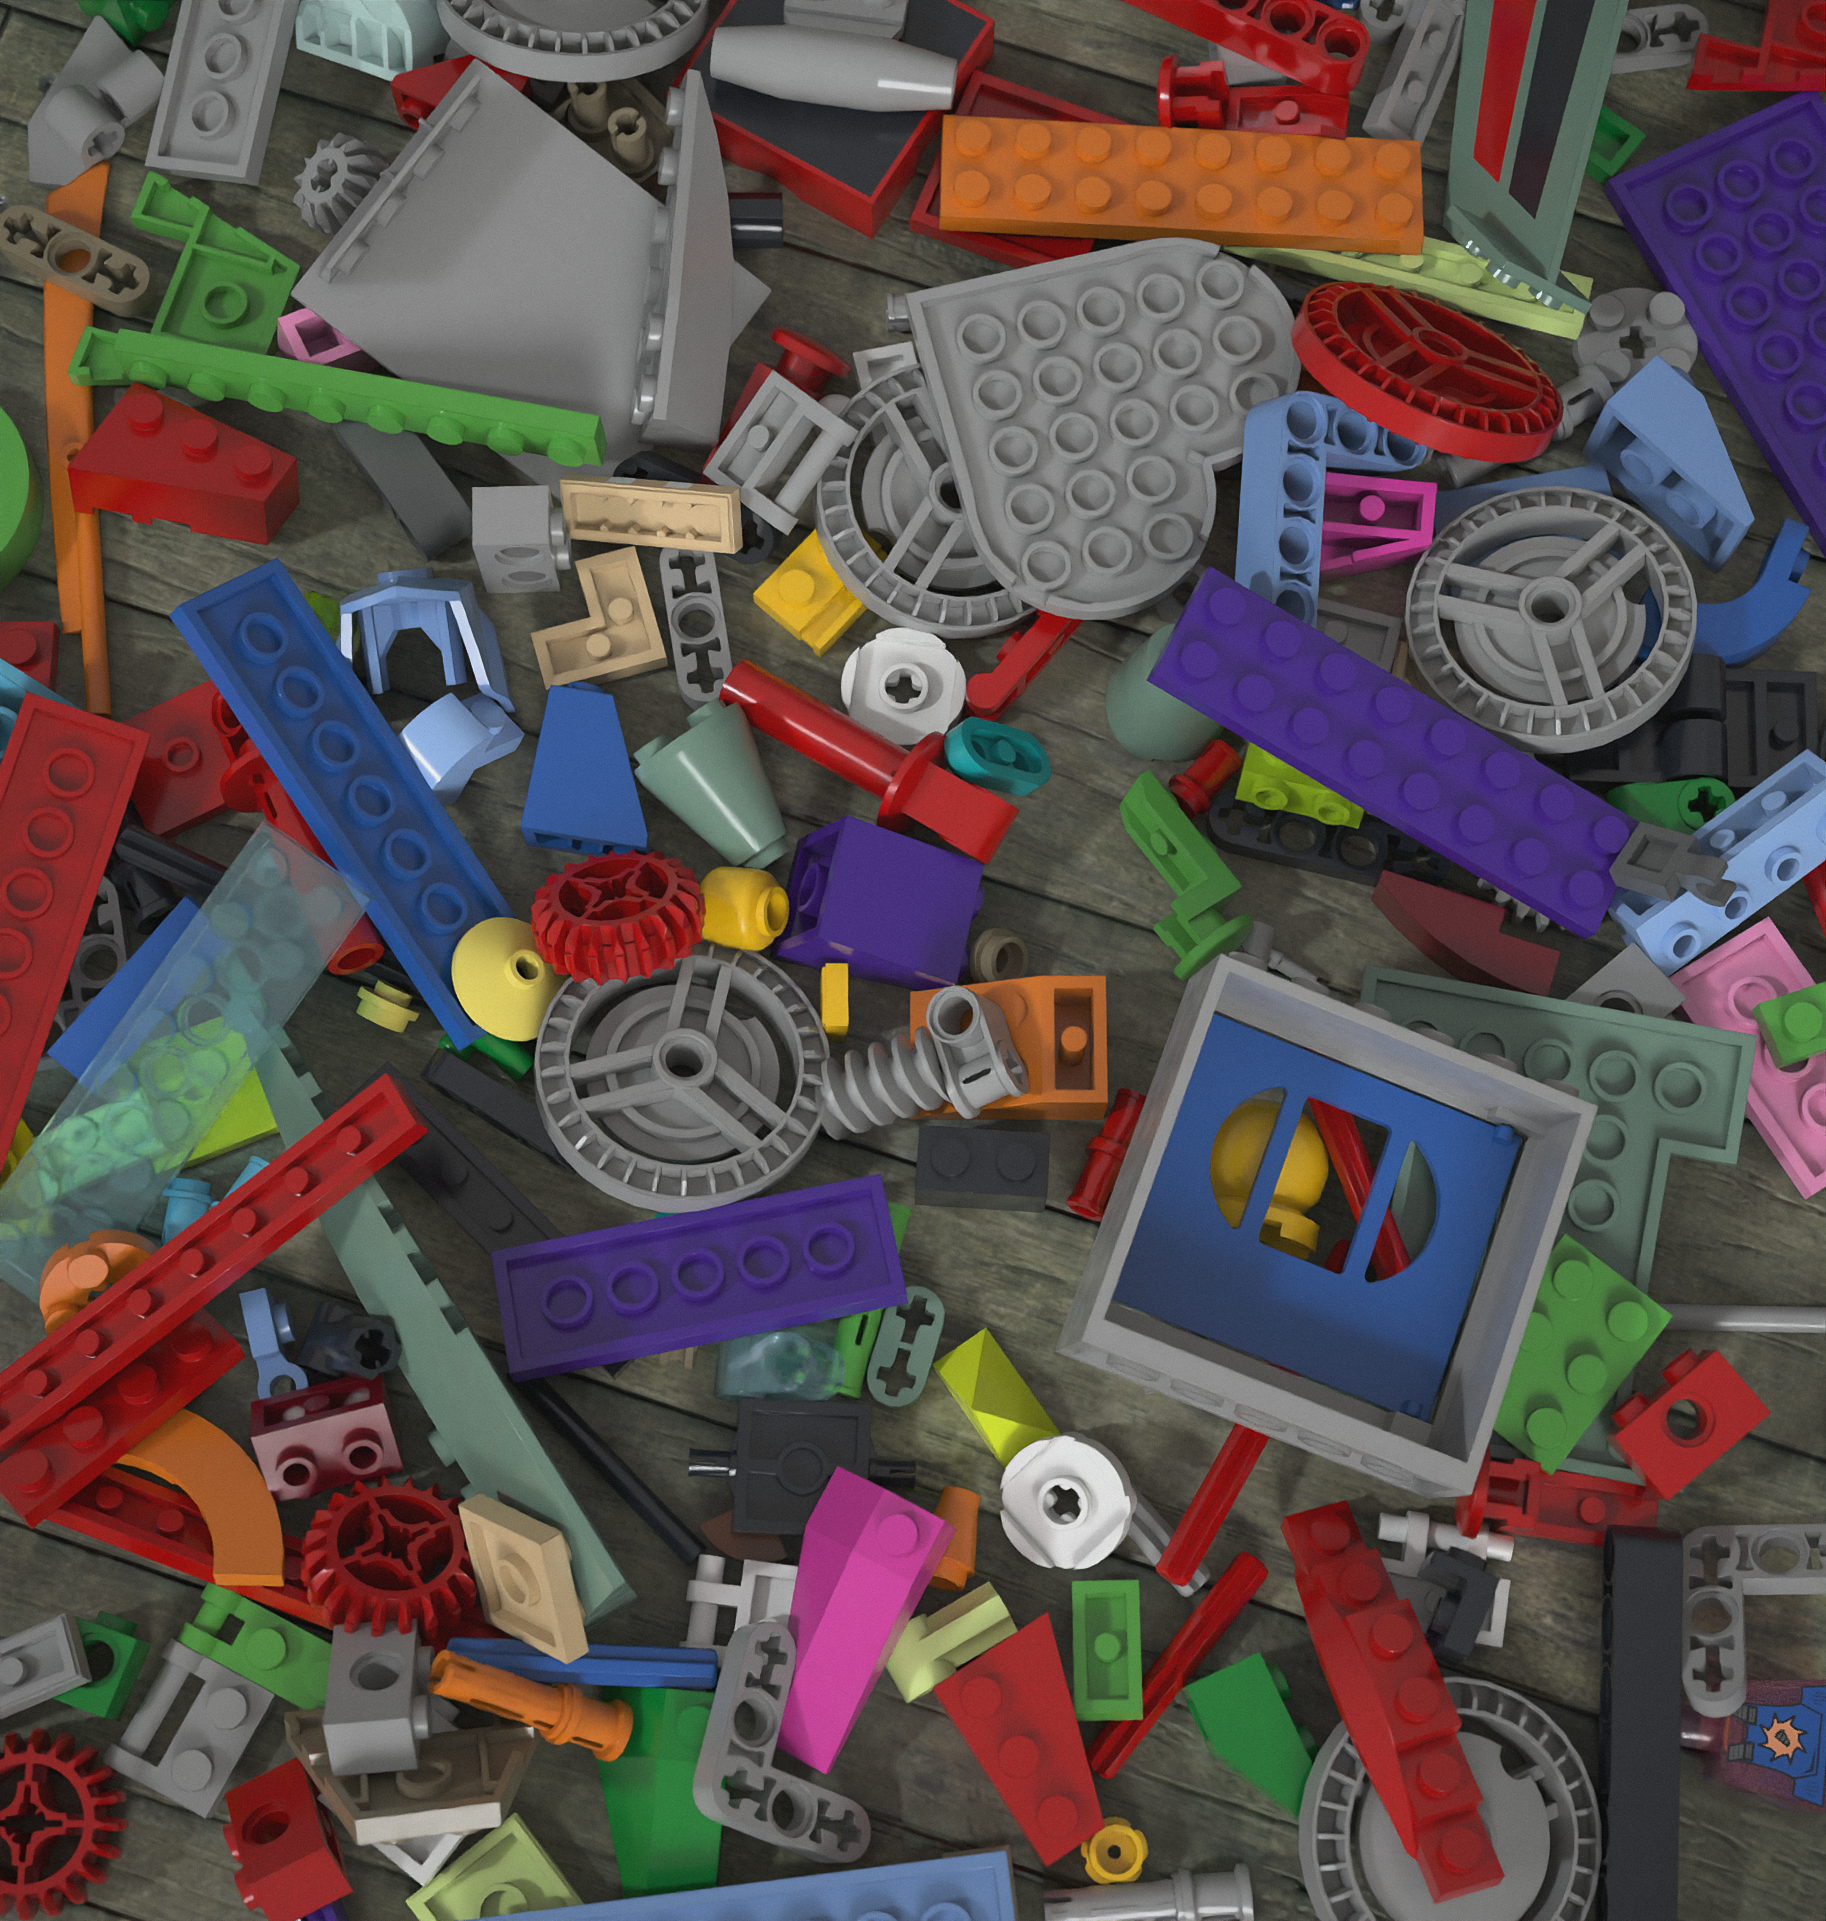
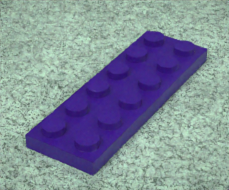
M881 1174L491 1251L509 1373L513 1383L908 1303Z

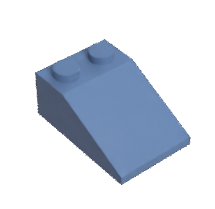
M1657 354L1606 402L1581 454L1592 464L1604 462L1608 478L1717 575L1725 567L1755 518L1704 395L1696 389L1693 380L1684 370L1677 366H1670Z

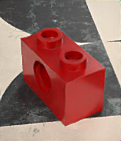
M1692 1348L1687 1349L1660 1372L1666 1380L1665 1383L1647 1398L1641 1391H1638L1621 1403L1609 1416L1615 1425L1604 1433L1603 1436L1656 1498L1670 1500L1771 1414L1768 1408L1718 1350H1702L1697 1355ZM1683 1399L1694 1408L1696 1425L1689 1435L1678 1438L1668 1428L1667 1413L1675 1402Z
M298 1757L224 1793L231 1822L223 1825L222 1830L232 1855L239 1864H242V1868L235 1871L233 1875L238 1891L250 1911L261 1907L269 1921H296L353 1892L330 1809L317 1799L321 1791Z

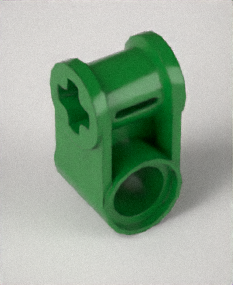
M1706 777L1665 783H1632L1616 787L1605 794L1608 804L1638 822L1649 823L1689 835L1708 823L1703 822L1702 815H1713V819L1736 802L1732 791L1723 782ZM1693 805H1697L1700 807L1701 813L1690 812Z

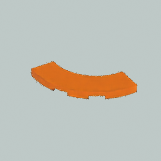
M182 1408L115 1462L149 1471L167 1480L172 1485H179L194 1500L201 1510V1514L212 1535L214 1548L213 1576L216 1585H285V1546L276 1504L255 1463L221 1429L203 1417Z

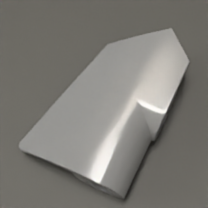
M99 15L94 17L71 57L27 123L29 182L31 186L57 189L61 185H68L95 163L103 160L108 161L123 144L125 129L159 104L165 78L161 71L141 50L138 49L132 53L105 19Z

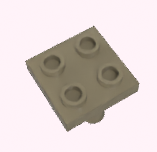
M634 77L604 82H568L567 85L571 98L549 115L645 191L650 190L658 183L659 164L663 147H673L675 126L665 124L666 108Z

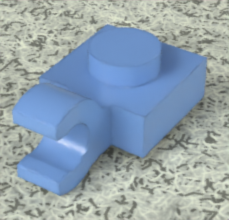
M265 1287L239 1294L252 1357L257 1361L259 1371L257 1386L259 1398L264 1399L275 1396V1387L283 1379H293L296 1383V1390L312 1386L309 1376L297 1365L289 1363L290 1357L287 1342L296 1340V1331L288 1303L278 1304L277 1298Z

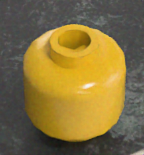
M721 866L711 870L702 880L700 893L704 896L706 914L703 915L705 925L702 929V938L710 943H716L715 947L761 951L768 947L784 931L789 917V900L784 889L779 886V883L770 872L754 868Z

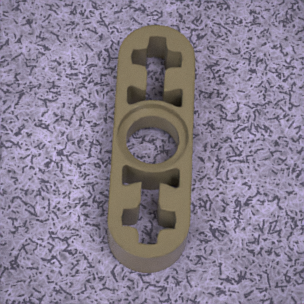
M15 205L7 208L0 214V249L4 257L11 264L121 317L141 315L153 305L157 296V287L147 265L139 257L30 205ZM33 229L39 242L46 246L44 253L38 243L28 238H22L16 244L13 236L17 232L26 235ZM76 249L86 250L91 253V259L84 269L73 273L60 269V261L66 253ZM106 268L111 278L128 284L134 277L138 286L134 290L124 288L118 294L111 279L104 276Z

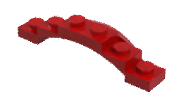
M1347 1500L1285 1516L1280 1528L1296 1565L1295 1582L1308 1629L1325 1678L1367 1775L1407 1854L1417 1861L1434 1904L1499 1885L1505 1874L1477 1810L1484 1799L1456 1736L1462 1726V1722L1409 1598L1398 1599L1377 1548L1367 1550Z

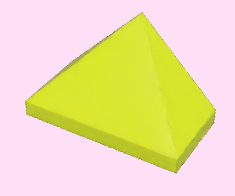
M984 1328L932 1364L934 1370L1004 1470H1006L1011 1460L1030 1444L1044 1437L1061 1435L987 1328Z

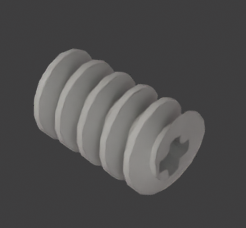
M921 1026L916 1029V1048L912 1049L904 1035H894L891 1040L893 1056L890 1057L881 1043H871L868 1047L869 1064L865 1063L857 1050L847 1051L845 1054V1072H843L835 1058L829 1057L823 1060L821 1072L824 1085L815 1086L814 1098L819 1119L824 1096L828 1100L821 1124L835 1140H842L851 1131L854 1133H864L869 1131L874 1123L879 1126L893 1123L897 1115L901 1118H910L915 1116L921 1107L924 1110L937 1109L942 1105L944 1099L952 1103L945 1088L943 1069L931 1032L927 1027Z

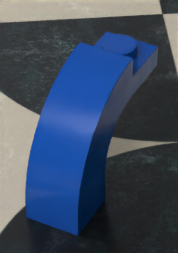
M1789 518L1784 520L1770 541L1752 588L1746 594L1725 603H1697L1696 635L1692 654L1715 655L1725 661L1726 668L1740 669L1758 659L1778 641L1806 602L1811 589L1797 584L1810 557V552L1801 549L1809 530L1808 526ZM1648 586L1638 603L1639 605L1645 604L1646 629L1641 650L1634 662L1635 665H1642L1647 660L1658 640L1662 627L1658 603L1650 586Z

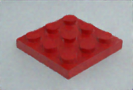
M975 69L955 113L957 116L1132 125ZM941 148L910 217V231L1017 269L1091 253L1098 241V238L939 230Z

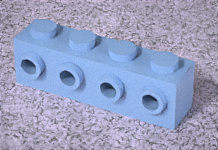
M1806 749L1691 834L1697 837L1703 851L1702 855L1720 858L1726 861L1729 866L1722 879L1735 882L1737 887L1724 907L1709 905L1680 887L1672 902L1622 887L1618 888L1607 911L1626 946L1628 947L1631 943L1635 942L1662 973L1669 977L1826 860V762Z

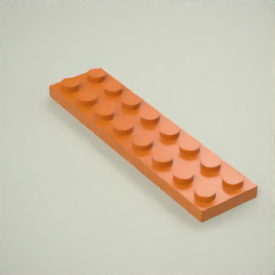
M943 115L939 230L1137 241L1178 237L1206 241L1216 245L1419 256L1424 243L1420 141L1357 137H1346L1345 140L1300 134L1175 127L1169 129L1157 126Z

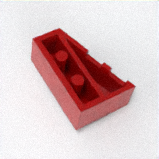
M1046 1612L935 1686L932 1691L1043 1867H1048L1105 1828L1049 1615Z

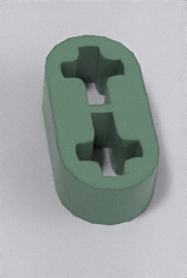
M912 1285L906 1287L908 1303L886 1308L867 1373L869 1394L877 1405L886 1410L902 1411L911 1408L920 1400L927 1384L943 1331L945 1311L942 1301L935 1292L924 1286ZM914 1301H921L925 1303V1315L933 1318L934 1322L932 1326L920 1325L914 1344L903 1342L905 1320L902 1317L896 1316L899 1309L910 1310ZM898 1352L910 1355L906 1367V1377L914 1380L915 1385L912 1389L907 1387L901 1388L898 1396L893 1397L886 1394V1382L878 1379L877 1376L880 1371H892Z

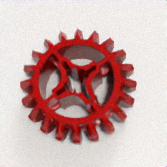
M636 849L631 850L627 854H616L611 850L608 855L598 858L589 854L587 855L586 862L581 864H565L564 874H552L546 877V886L535 891L536 903L531 906L533 917L530 918L533 937L536 940L537 950L541 952L543 962L552 964L556 974H571L574 982H583L589 978H594L598 986L612 979H621L626 984L629 978L640 975L650 979L652 971L658 968L673 969L676 958L691 956L692 946L702 941V929L705 925L703 915L706 914L704 896L700 893L699 883L695 880L693 869L683 867L679 858L671 857L664 859L661 851L641 855Z
M383 1474L375 1489H369L357 1480L351 1489L350 1497L334 1492L332 1499L328 1503V1510L316 1511V1515L311 1522V1531H307V1535L303 1539L302 1557L304 1560L301 1561L300 1572L303 1586L308 1587L307 1599L310 1602L311 1608L323 1609L322 1618L325 1621L326 1628L345 1623L344 1632L352 1634L359 1628L361 1623L372 1622L371 1636L381 1637L385 1631L386 1622L398 1621V1631L401 1635L411 1633L412 1619L417 1618L420 1637L428 1644H431L434 1637L437 1636L438 1626L454 1631L456 1624L460 1621V1614L470 1613L471 1608L476 1603L478 1591L458 1505L461 1504L460 1497L441 1501L442 1492L439 1489L438 1483L425 1491L418 1490L412 1475L405 1481L403 1486H391V1483ZM362 1539L366 1541L365 1544L355 1548L354 1555L340 1559L355 1543ZM445 1563L446 1568L434 1580L424 1585L421 1579L431 1575L432 1568Z
M33 1729L26 1746L25 1740L20 1733L11 1732L4 1736V1756L0 1752V1786L14 1774L24 1769L26 1771L25 1781L18 1782L15 1799L7 1808L0 1811V1836L8 1842L11 1848V1865L18 1866L17 1880L8 1876L0 1869V1916H6L16 1902V1912L19 1920H33L38 1912L39 1903H41L47 1916L55 1917L63 1913V1892L74 1904H83L89 1899L88 1890L82 1881L83 1877L95 1884H105L109 1879L106 1869L98 1864L97 1861L100 1856L110 1859H119L122 1856L123 1849L117 1844L108 1843L107 1838L109 1831H126L129 1821L125 1818L110 1817L109 1808L121 1805L126 1801L127 1797L123 1790H112L104 1793L102 1787L109 1783L116 1775V1770L109 1765L98 1767L89 1772L99 1753V1750L94 1746L85 1745L73 1756L75 1736L62 1732L51 1746L48 1730ZM50 1767L62 1773L73 1784L80 1796L84 1814L67 1813L59 1807L55 1799V1784L48 1783ZM45 1815V1820L63 1822L61 1827H45L44 1831L23 1833L22 1828L5 1827L6 1821H23V1817ZM82 1835L78 1848L69 1862L57 1873L41 1881L42 1867L49 1866L51 1851L55 1844L64 1837Z

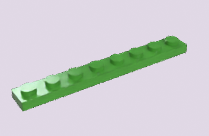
M122 328L119 329L113 351L128 379L153 390H163L167 386L189 390L194 395L210 401H221L224 397L249 401L253 406L269 412H280L283 408L308 412L316 419L329 423H339L343 419L368 423L372 428L389 434H398L402 430L427 434L432 439L449 445H458L462 441L483 444L498 453L509 456H518L522 452L548 456L549 459L560 465L568 467H578L583 463L602 466L608 445L601 417L594 414Z

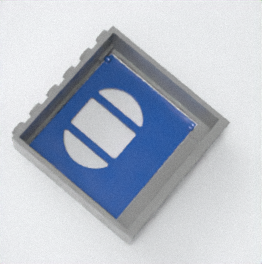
M1230 952L1228 956L1219 954L1188 981L1055 1352L1427 1499L1472 1495L1598 1106L1579 1099V1090L1565 1082L1550 1078H1542L1540 1082L1517 1074V1065L1506 1058L1489 1053H1480L1478 1057L1458 1050L1454 1048L1455 1040L1442 1032L1428 1028H1417L1416 1032L1391 1023L1393 1015L1380 1007L1367 1003H1355L1352 1007L1329 997L1331 991L1316 981L1294 977L1290 982L1266 972L1268 965L1254 956L1241 952ZM1280 1088L1284 1096L1237 1229H1233L1221 1213L1213 1194L1210 1178V1159L1213 1144L1223 1122L1240 1103L1260 1092ZM1307 1097L1314 1098L1381 1125L1388 1130V1137L1340 1274L1260 1243L1258 1238ZM1521 1138H1525L1461 1328V1332L1430 1424H1428L1427 1421L1493 1226V1222ZM1414 1142L1426 1159L1435 1184L1436 1215L1433 1229L1422 1251L1406 1268L1385 1280L1368 1283L1365 1280V1272L1409 1143ZM1144 1315L1150 1316V1317H1152V1318H1155V1319L1160 1320V1321H1162V1322H1165V1323H1167V1324L1161 1323V1322H1159V1321H1156V1320L1151 1319V1318H1149V1317H1146V1316H1144ZM1192 1334L1198 1335V1336H1200V1337H1203V1338H1205V1339H1208V1340L1213 1341V1342H1215V1343H1218V1344H1220V1345L1214 1344V1343H1212V1342H1209V1341H1207V1340H1204V1339L1199 1338V1337H1197V1336H1194V1335H1192ZM1245 1355L1251 1356V1357H1253V1358H1256V1359L1261 1360V1361H1263V1362H1266V1363H1268V1364L1262 1363V1362H1260V1361H1257V1360L1252 1359V1358H1250V1357H1247V1356H1245ZM1293 1374L1299 1375V1376H1301V1377H1304V1378H1306V1379H1309V1380L1314 1381V1382H1316V1383H1319V1384H1321V1385L1315 1384V1383H1313V1382H1310V1381H1308V1380H1305V1379L1300 1378V1377H1298V1376H1295V1375H1293ZM1346 1395L1352 1396V1397H1354V1398H1357V1399L1362 1400V1401H1364V1402H1367V1403H1369V1404L1363 1403V1402H1361V1401H1358V1400L1353 1399V1398H1351V1397H1348V1396H1346Z

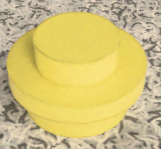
M378 979L374 989L361 986L357 993V996L362 998L356 1013L395 1032L403 1033L409 1020L416 1022L420 1014L418 1010L409 1006L414 995L383 980Z

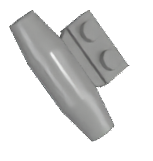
M785 0V25L716 27L711 50L710 74L713 78L786 100L874 112L952 109L958 60L897 41L899 38H903L910 0Z

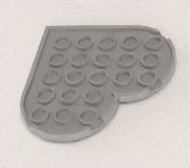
M1178 237L1157 238L905 294V308L970 538L980 559L989 572L1013 595L1031 606L1057 616L1081 620H1105L1133 614L1154 605L1173 592L1192 572L1205 549L1213 526L1216 511L1214 472L1229 468L1243 460L1245 421L1252 406L1261 401L1296 392L1299 383L1301 361L1292 346L1290 334L1295 318L1287 301L1276 285L1254 264L1250 269L1238 260L1221 253V246L1210 242Z

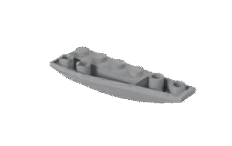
M688 69L680 87H670L666 105L665 124L675 126L673 147H663L659 164L658 184L668 185L666 207H656L652 224L651 244L661 245L659 267L649 266L646 277L644 303L654 305L653 313H649L647 326H642L640 332L637 363L647 365L646 374H642L640 386L634 388L630 410V424L640 425L638 443L710 454L719 442L732 330L733 250L729 201L718 137L701 73L697 70Z

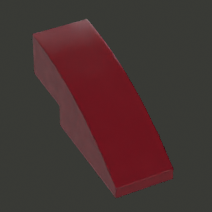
M1383 869L1374 887L1371 900L1390 923L1426 957L1462 982L1548 997L1561 952L1500 933L1506 911L1505 908Z

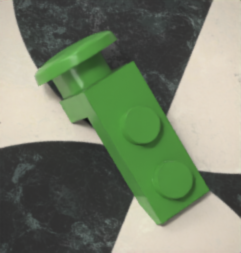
M1147 770L1139 775L1119 807L1126 832L1178 896L1170 905L1175 912L1157 922L1153 929L1168 948L1172 947L1182 959L1174 968L1173 973L1180 980L1189 981L1192 976L1219 954L1228 956L1230 952H1235L1252 932L1254 922L1249 913L1239 915L1229 922H1226L1221 916L1243 886L1220 859L1213 843L1199 833L1179 808L1175 796L1159 783L1150 770Z

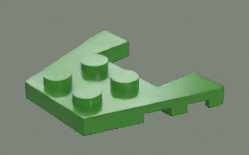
M149 171L131 214L135 229L186 243L150 334L274 356L278 347V318L288 315L292 311L296 299L291 296V291L304 276L301 266L240 226L236 229L214 215L208 205L194 196L189 199L172 188L169 180L158 173ZM86 325L67 371L72 384L79 386L132 385L134 383L128 379L113 351L117 333Z

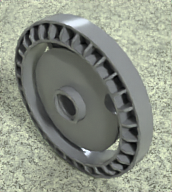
M436 0V8L442 26L450 37L468 53L490 65L514 74L541 80L570 83L626 79L652 72L670 64L693 48L702 37L709 17V0H669L666 5L657 11V7L647 0Z
M921 363L901 367L874 380L856 394L838 415L857 429L859 433L849 447L844 444L841 446L812 489V511L817 536L829 564L845 587L868 609L894 625L928 632L938 638H980L1006 631L1030 619L1036 614L1038 608L1022 601L1006 588L982 596L955 597L926 590L927 587L946 591L974 590L997 582V579L986 568L973 546L962 509L949 507L941 498L940 491L952 490L957 492ZM915 408L919 416L905 421L900 412ZM882 422L889 433L880 441L867 462L861 482L860 503L867 532H879L885 535L892 544L893 549L884 563L875 555L864 539L855 519L850 497V473L855 451L866 436ZM894 569L916 583L914 585L895 574L893 572Z
M1562 486L1524 488L1497 495L1471 507L1447 524L1434 538L1432 545L1428 550H1425L1416 565L1407 591L1405 634L1410 662L1421 687L1430 698L1519 751L1538 754L1572 753L1605 745L1631 733L1653 717L1674 694L1687 671L1695 643L1697 598L1692 575L1680 550L1664 530L1641 511L1614 497L1588 489ZM1559 534L1567 536H1576L1589 540L1588 542L1575 538L1562 536H1543L1524 539L1499 549L1498 551L1488 556L1485 560H1483L1477 567L1469 566L1473 561H1475L1480 556L1485 554L1487 551L1495 547H1498L1508 541L1532 535ZM1611 549L1623 558L1619 561L1607 551ZM1639 571L1649 584L1658 603L1662 627L1658 640L1647 660L1630 678L1615 689L1605 693L1606 690L1616 684L1628 672L1639 655L1646 629L1645 604L1639 605L1629 602L1622 591L1625 583ZM1452 586L1462 588L1458 598L1447 596ZM1554 614L1563 619L1554 623H1546L1537 618L1541 615ZM1439 618L1454 621L1457 646L1467 667L1481 683L1501 696L1480 686L1462 671L1446 647L1440 632Z
M702 938V941L692 946L691 956L676 958L673 969L658 968L652 971L650 979L640 975L629 978L626 984L621 979H612L598 986L594 978H589L583 982H574L571 976L549 1004L538 1032L533 1075L536 1103L545 1130L559 1153L580 1176L606 1194L633 1206L663 1213L695 1212L751 1200L780 1183L802 1161L816 1139L828 1100L824 1096L819 1119L814 1091L816 1085H824L821 1064L824 1059L830 1057L828 1040L822 1028L820 1018L804 992L782 969L754 951L715 947L716 943H710ZM677 981L676 985L659 986L641 991L618 1004L605 1016L595 1030L587 1050L586 1061L570 1065L569 1058L578 1035L589 1019L605 1004L625 992L644 985ZM691 982L713 986L716 988L715 990H711L704 987L691 985ZM728 993L739 997L755 1008L773 1026L785 1046L792 1065L794 1081L793 1100L786 1113L775 1105L780 1082V1069L774 1044L764 1026L755 1016L748 1020H738L724 1009ZM676 1065H685L692 1068L697 1074L691 1077H679L674 1075L669 1068ZM586 1084L588 1098L578 1100L574 1087ZM598 1118L616 1140L640 1155L626 1150L607 1137L592 1120ZM766 1125L772 1132L761 1141L756 1135ZM737 1150H739V1151L742 1153V1154L736 1155V1156H734V1157L728 1158V1159L723 1160V1161H720V1162H714V1163H708V1164H702V1165H672V1164H698V1163L709 1162V1161H713V1160H716V1159L725 1157V1156H727V1155H729V1154H731V1153H733V1152H735V1151H737Z
M1442 1676L1458 1715L1483 1723L1503 1736L1521 1754L1526 1764L1506 1773L1500 1760L1502 1746L1479 1735L1457 1732L1456 1736L1484 1799L1477 1810L1505 1877L1497 1886L1438 1904H1434L1417 1861L1407 1854L1371 1781L1369 1780L1367 1785L1362 1781L1366 1770L1343 1720L1334 1728L1318 1752L1305 1783L1299 1814V1855L1306 1889L1320 1921H1377L1364 1902L1353 1871L1350 1855V1820L1354 1800L1360 1804L1355 1830L1359 1868L1369 1893L1390 1920L1518 1921L1532 1903L1533 1905L1522 1921L1585 1920L1596 1891L1601 1863V1821L1595 1791L1583 1761L1565 1733L1542 1709L1518 1693L1489 1681ZM1535 1781H1537V1783H1538V1786H1539V1788H1540V1791H1541V1793H1542V1796H1541V1794H1540V1792H1539V1790H1538V1787H1537Z

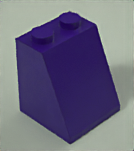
M847 815L798 839L785 891L789 900L788 922L782 934L773 940L769 958L822 970L826 963H848V976L915 991L946 988L956 985L957 981L964 975L969 963L970 947L966 944L971 921L977 916L983 902L984 889L979 884L984 864Z

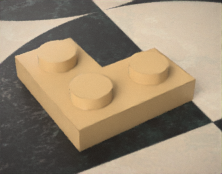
M635 545L575 561L590 617L530 633L547 695L549 694L550 685L568 687V684L571 682H586L599 685L668 666L666 652Z

